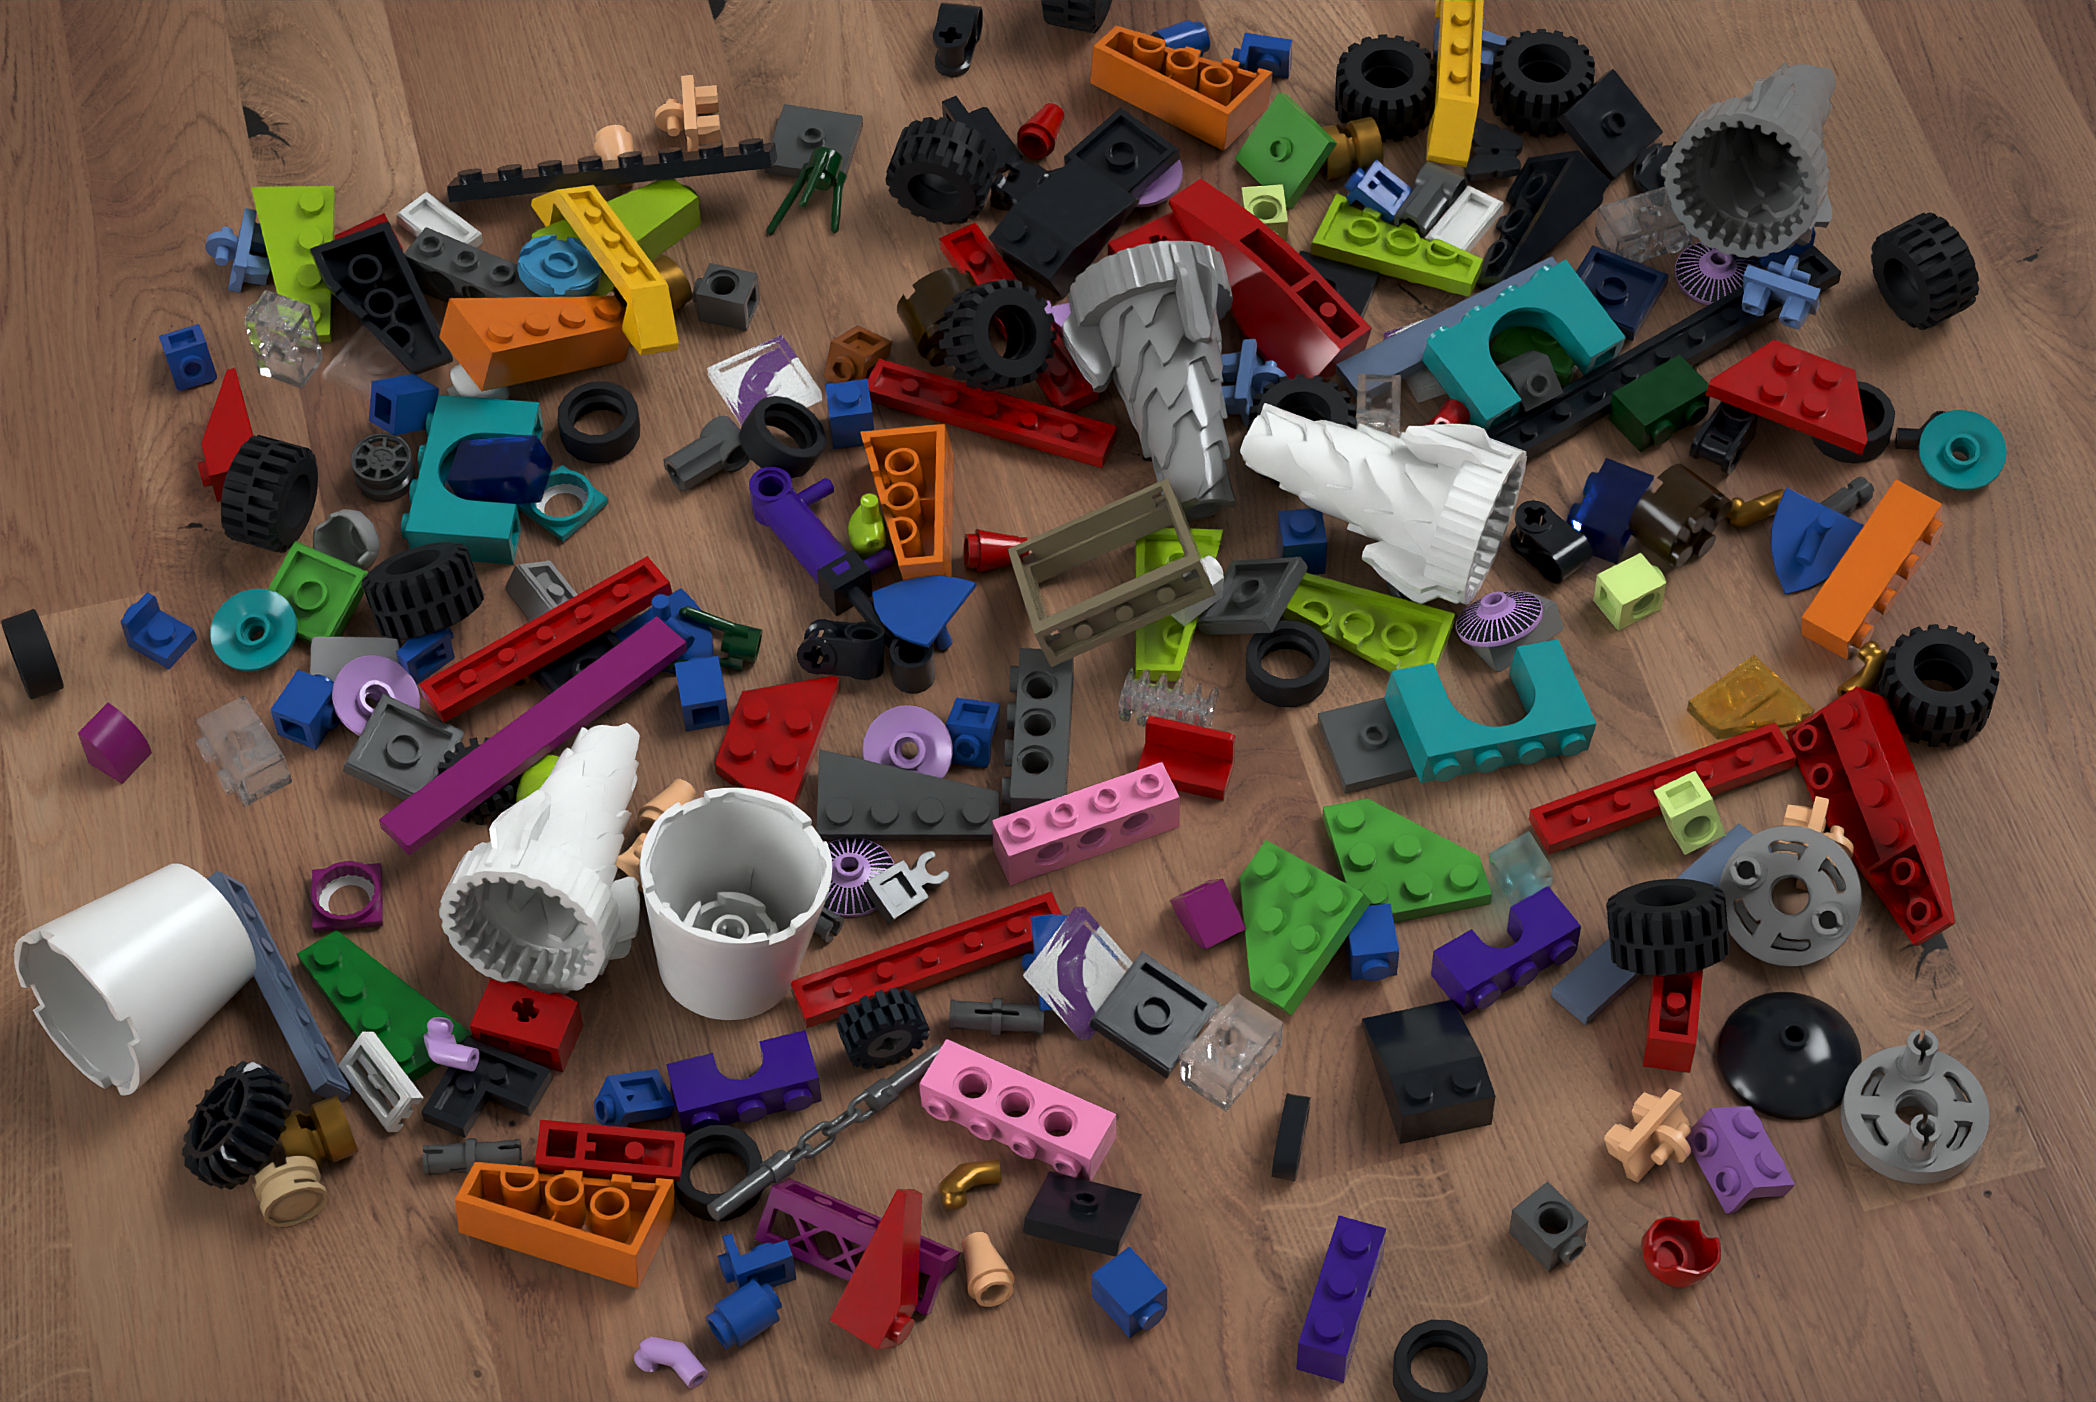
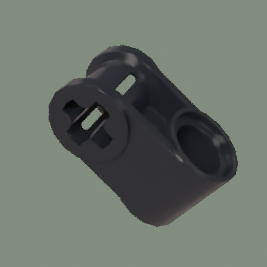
M943 2L940 4L937 23L933 32V43L938 48L935 56V68L941 75L957 77L969 70L976 44L979 42L982 33L983 9L981 6Z
M1721 401L1708 421L1703 423L1698 430L1690 447L1689 456L1695 459L1701 456L1722 466V472L1731 474L1739 463L1743 452L1754 439L1759 415Z
M1532 500L1520 504L1516 509L1514 518L1516 527L1511 532V547L1539 570L1540 574L1549 582L1554 584L1563 582L1592 559L1593 550L1587 538L1559 517L1547 504Z
M827 619L815 620L806 628L804 641L798 648V663L802 669L815 675L846 676L859 680L875 679L884 673V629L880 625L871 622L853 623ZM824 630L822 637H818L819 632ZM822 656L823 659L821 663L818 664L817 662L819 660V657Z

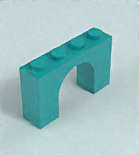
M1565 259L1553 267L1550 264L1541 267L1531 276L1530 281L1520 287H1517V285L1507 287L1496 297V301L1483 308L1482 305H1478L1472 308L1462 317L1461 322L1451 328L1442 326L1435 330L1426 340L1427 344L1422 361L1448 396L1461 402L1469 410L1470 425L1479 426L1487 431L1517 414L1522 401L1492 360L1489 342L1498 333L1516 326H1529L1543 330L1559 342L1583 375L1619 356L1626 337Z
M438 395L435 411L428 412L426 419L427 443L426 445H421L418 451L419 476L418 479H412L410 484V513H404L401 521L402 539L408 540L409 549L438 542L461 543L467 547L472 562L514 565L521 535L517 505L465 500L450 493L446 489V485L456 471L478 460L500 459L537 462L544 432L539 402Z
M1558 639L1516 647L1509 676L1525 709L1526 717L1507 726L1493 727L1481 725L1461 715L1451 704L1433 663L1391 671L1384 699L1420 783L1435 780L1441 782L1449 781L1460 775L1475 772L1489 773L1500 767L1520 763L1529 765L1541 759L1560 755L1574 756L1588 750L1597 723Z

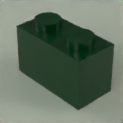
M1679 354L1614 391L1611 398L1609 420L1642 452L1654 444H1663L1673 433L1687 425H1696L1704 419L1709 410L1710 396L1706 395L1709 384Z

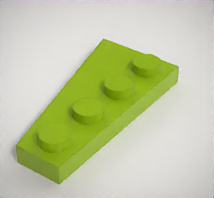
M334 186L251 187L289 342H332L333 293L325 286L310 253V248L335 240L336 192Z
M1336 193L1312 241L1311 254L1377 271L1411 283L1434 287L1454 294L1471 296L1482 271V258L1438 238L1427 241L1418 235L1416 228L1405 223L1396 227L1381 220L1382 213L1366 207L1363 211L1349 205V199Z
M1162 528L1136 540L1135 578L1185 557L1175 528ZM1190 528L1201 557L1204 558L1209 555L1217 559L1223 539V529ZM1169 615L1135 630V680L1180 681L1200 615L1185 626Z
M1306 572L1282 614L1283 617L1290 621H1298L1312 626L1325 639L1390 673L1393 670L1430 663L1434 664L1437 671L1455 619V613Z

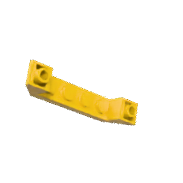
M1435 0L1434 17L1440 18L1435 110L1428 129L1426 161L1467 167L1479 105L1484 0Z
M589 185L558 189L532 199L531 207L546 227L561 220H567L625 299L627 307L621 330L638 354L641 356L678 350L679 340L667 282L596 187Z

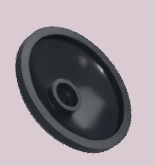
M1772 992L1746 1001L1729 1016L1722 1028L1718 1042L1719 1067L1725 1082L1733 1093L1758 1112L1786 1120L1815 1118L1837 1108L1842 1104L1849 1078L1858 1065L1862 1063L1860 1043L1849 1022L1829 1004L1802 993ZM1787 1036H1795L1801 1041L1792 1042L1787 1039Z

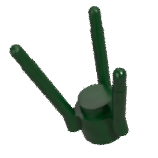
M816 147L812 151L809 162L804 163L799 177L767 227V234L771 235L775 232L806 182L807 185L799 201L801 207H805L808 204L814 189L828 190L831 185L834 186L831 231L833 233L839 231L842 192L847 175L840 171L844 161L842 155L827 147Z
M690 606L679 610V614L682 617L724 632L721 652L729 653L728 658H719L721 668L742 671L744 661L755 664L760 649L762 629L736 624ZM689 659L674 660L662 670H675L674 663L688 661Z

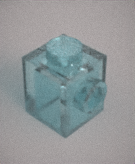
M1530 831L1489 853V870L1511 906L1546 886L1551 887L1553 885V868Z

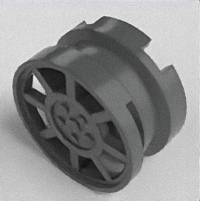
M389 433L374 434L361 440L352 451L351 465L356 485L361 490V494L366 498L386 502L398 499L410 491V484L412 479H416V472L409 445L401 437ZM382 441V445L374 447L371 445L374 442ZM388 441H391V442L397 443L398 446L387 445V444H388Z

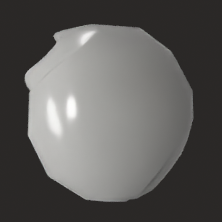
M343 509L331 513L329 518L317 525L313 531V549L364 571L369 569L378 557V550L380 549L378 533L374 524L361 511Z

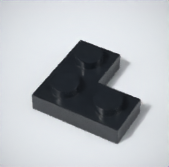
M467 1036L462 1045L479 1050V1062L474 1071H466L448 1067L421 1111L425 1122L466 1138L488 1100L531 1116L553 1079L551 1069Z

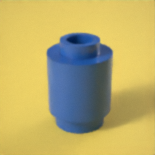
M1186 20L1154 31L1151 36L1164 39L1165 46L1178 49L1188 46L1201 50L1200 57L1210 49L1208 32L1200 21L1192 22Z
M751 1280L713 1305L714 1311L706 1316V1321L716 1339L725 1349H729L735 1344L741 1347L779 1321L777 1310L782 1308V1304L768 1283L760 1286L755 1280Z

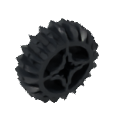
M242 1061L236 1067L230 1066L226 1069L224 1076L219 1075L216 1077L211 1089L205 1090L204 1098L199 1104H196L197 1110L194 1116L188 1120L190 1127L183 1136V1141L186 1143L182 1148V1156L185 1157L184 1166L191 1170V1173L196 1175L198 1180L209 1186L215 1185L220 1189L225 1187L232 1190L238 1184L244 1185L250 1175L255 1176L259 1173L260 1165L264 1161L268 1162L273 1148L279 1146L277 1141L281 1133L286 1130L285 1120L291 1115V1109L288 1107L292 1101V1094L289 1093V1084L271 1068L263 1064L259 1065L253 1061L250 1063Z

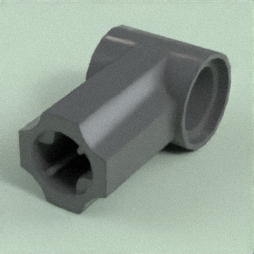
M1431 161L1426 162L1419 171L1412 193L1395 213L1394 225L1399 227L1402 223L1416 228L1418 235L1421 238H1425L1445 210H1448L1466 189L1467 178Z
M724 415L713 418L702 429L700 438L663 459L664 467L671 481L680 491H687L723 468L728 472L740 470L751 460L742 447L739 436L740 428L728 416Z

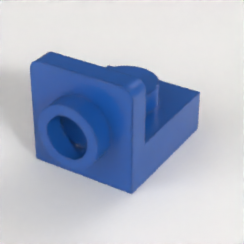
M1245 33L1241 49L1234 48L1232 60L1240 62V69L1256 73L1258 68L1272 71V76L1289 79L1292 66V39Z
M1377 160L1365 172L1358 168L1344 185L1349 191L1345 196L1349 199V205L1357 199L1366 207L1382 213L1381 219L1388 223L1394 219L1395 213L1413 191L1410 186Z
M199 324L159 336L177 390L182 391L217 379L213 361Z
M148 592L137 603L132 604L126 610L121 620V626L128 646L167 669H170L197 640L195 630L192 627L161 611L156 596Z
M448 627L432 634L410 638L402 648L396 651L398 663L412 676L416 685L455 658L451 643L454 635L451 628Z
M956 698L946 722V728L949 731L953 745L951 763L983 768L988 767L991 758V740L1000 719V703Z
M658 1069L608 1075L594 1101V1114L599 1124L626 1127L628 1123L668 1118L671 1116L676 1105Z
M732 1233L722 1236L725 1253L717 1257L726 1284L735 1281L737 1289H739L751 1280H755L760 1286L768 1283L773 1288L796 1280L793 1255L787 1240L775 1244L764 1243L758 1245L749 1253L740 1256Z

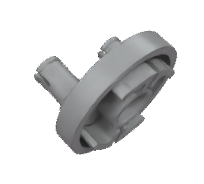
M1801 826L1773 827L1748 838L1729 858L1719 884V888L1723 890L1726 898L1728 931L1731 936L1752 956L1775 965H1807L1831 955L1849 938L1857 924L1861 911L1862 888L1860 878L1848 854L1828 836ZM1780 840L1785 842L1794 841L1809 844L1808 846H1805L1801 844H1785L1783 842H1777L1771 845L1772 851L1774 853H1770L1769 845L1771 843ZM1777 851H1791V852H1796V853H1799V854L1801 855V858L1798 860V855H1796V854L1787 853V852H1777ZM1827 856L1834 862V864L1836 865V867H1835V866L1833 865V863L1827 858ZM1822 869H1826L1828 871V873L1831 875L1834 882L1836 883L1838 891H1845L1844 893L1837 894L1833 882ZM1786 878L1801 880L1809 892V900L1806 907L1801 912L1793 915L1782 913L1773 902L1775 886ZM1738 898H1742L1743 901H1737V902H1736V910H1737V912L1741 915V917H1742L1744 923H1745L1746 926L1749 928V930L1753 933V935H1751V934L1747 931V929H1746L1745 926L1743 925V923H1742L1740 917H1739V916L1737 915V913L1735 912L1734 902H1735V900L1738 899ZM1782 937L1788 938V939H1795V940L1809 939L1810 942H1809V941H1802V942L1787 941V940L1782 939ZM1773 945V946L1780 947V948L1797 949V950H1805V951H1800V952H1799V951H1795V950H1789V951H1787V950H1779V949H1774V948H1772L1771 946Z
M1917 1029L1908 1036L1907 1045L1878 1051L1858 1065L1847 1083L1842 1099L1840 1116L1843 1132L1850 1147L1870 1168L1897 1181L1928 1184L1952 1178L1965 1170L1974 1161L1981 1150L1987 1134L1990 1113L1987 1097L1976 1077L1962 1063L1938 1051L1939 1042L1934 1033L1925 1030L1922 1040H1919L1920 1029ZM1878 1071H1882L1885 1074V1076H1883L1881 1073H1875ZM1875 1074L1871 1078L1869 1085L1866 1087L1864 1094L1861 1095V1092L1865 1085L1868 1083L1870 1076ZM1957 1086H1958V1087L1962 1090V1092L1965 1094V1096H1966L1967 1099H1968V1102H1966V1100H1965L1963 1094H1962L1961 1091L1957 1088ZM1903 1107H1916L1924 1111L1928 1116L1925 1125H1922L1923 1114H1919L1913 1118L1909 1126L1901 1121L1896 1112ZM1969 1126H1971V1130L1968 1136L1966 1137ZM1877 1133L1881 1135V1137L1887 1143V1145L1883 1143V1141L1880 1139ZM1953 1139V1143L1951 1144V1146H1950L1949 1148H1947V1146L1950 1144L1951 1140Z

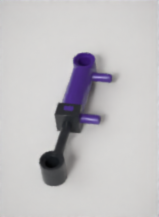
M765 467L756 471L749 481L752 514L755 520L761 525L771 528L818 584L821 599L836 616L854 607L866 622L876 623L884 629V643L890 649L891 676L895 687L909 694L926 691L935 680L933 644L928 648L896 637L884 627L875 611L874 603L869 598L873 596L871 576L894 563L893 553L889 549L884 548L869 558L862 560L854 550L847 552L809 507L834 493V486L829 479L824 478L797 493L793 489L789 473L784 469Z

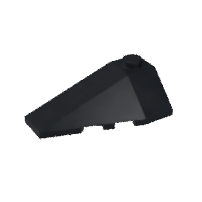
M1579 150L1528 157L1520 174L1516 177L1508 191L1506 201L1511 205L1508 215H1504L1498 220L1496 229L1501 232L1499 240L1488 248L1476 285L1481 290L1488 289L1529 268L1601 205L1603 193L1608 187L1610 180Z
M388 221L310 248V253L325 286L411 374L418 375L453 362L451 352L439 338L441 331Z

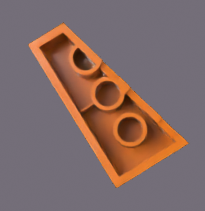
M1116 25L1093 46L1090 83L1224 151L1268 109L1273 72L1258 68L1256 73L1239 68L1240 62L1224 58L1222 63L1200 57L1201 50L1188 46L1178 49L1165 46L1164 39Z
M615 296L449 298L439 336L482 392L625 361L630 341L621 330L626 310Z
M935 424L861 431V437L903 581L925 576L940 575L952 577L954 454L946 425Z
M1895 479L1803 614L1802 635L1846 660L1851 657L1857 648L1860 649L1869 642L1874 632L1875 624L1882 615H1886L1890 611L1898 594L1939 543L1940 535L1945 525L1941 521L1942 503Z
M474 1162L455 1198L459 1233L639 1289L676 1213L673 1179L656 1178L655 1183L633 1182L632 1176L612 1174V1179L583 1177V1171L564 1170L563 1174L539 1173L538 1167Z

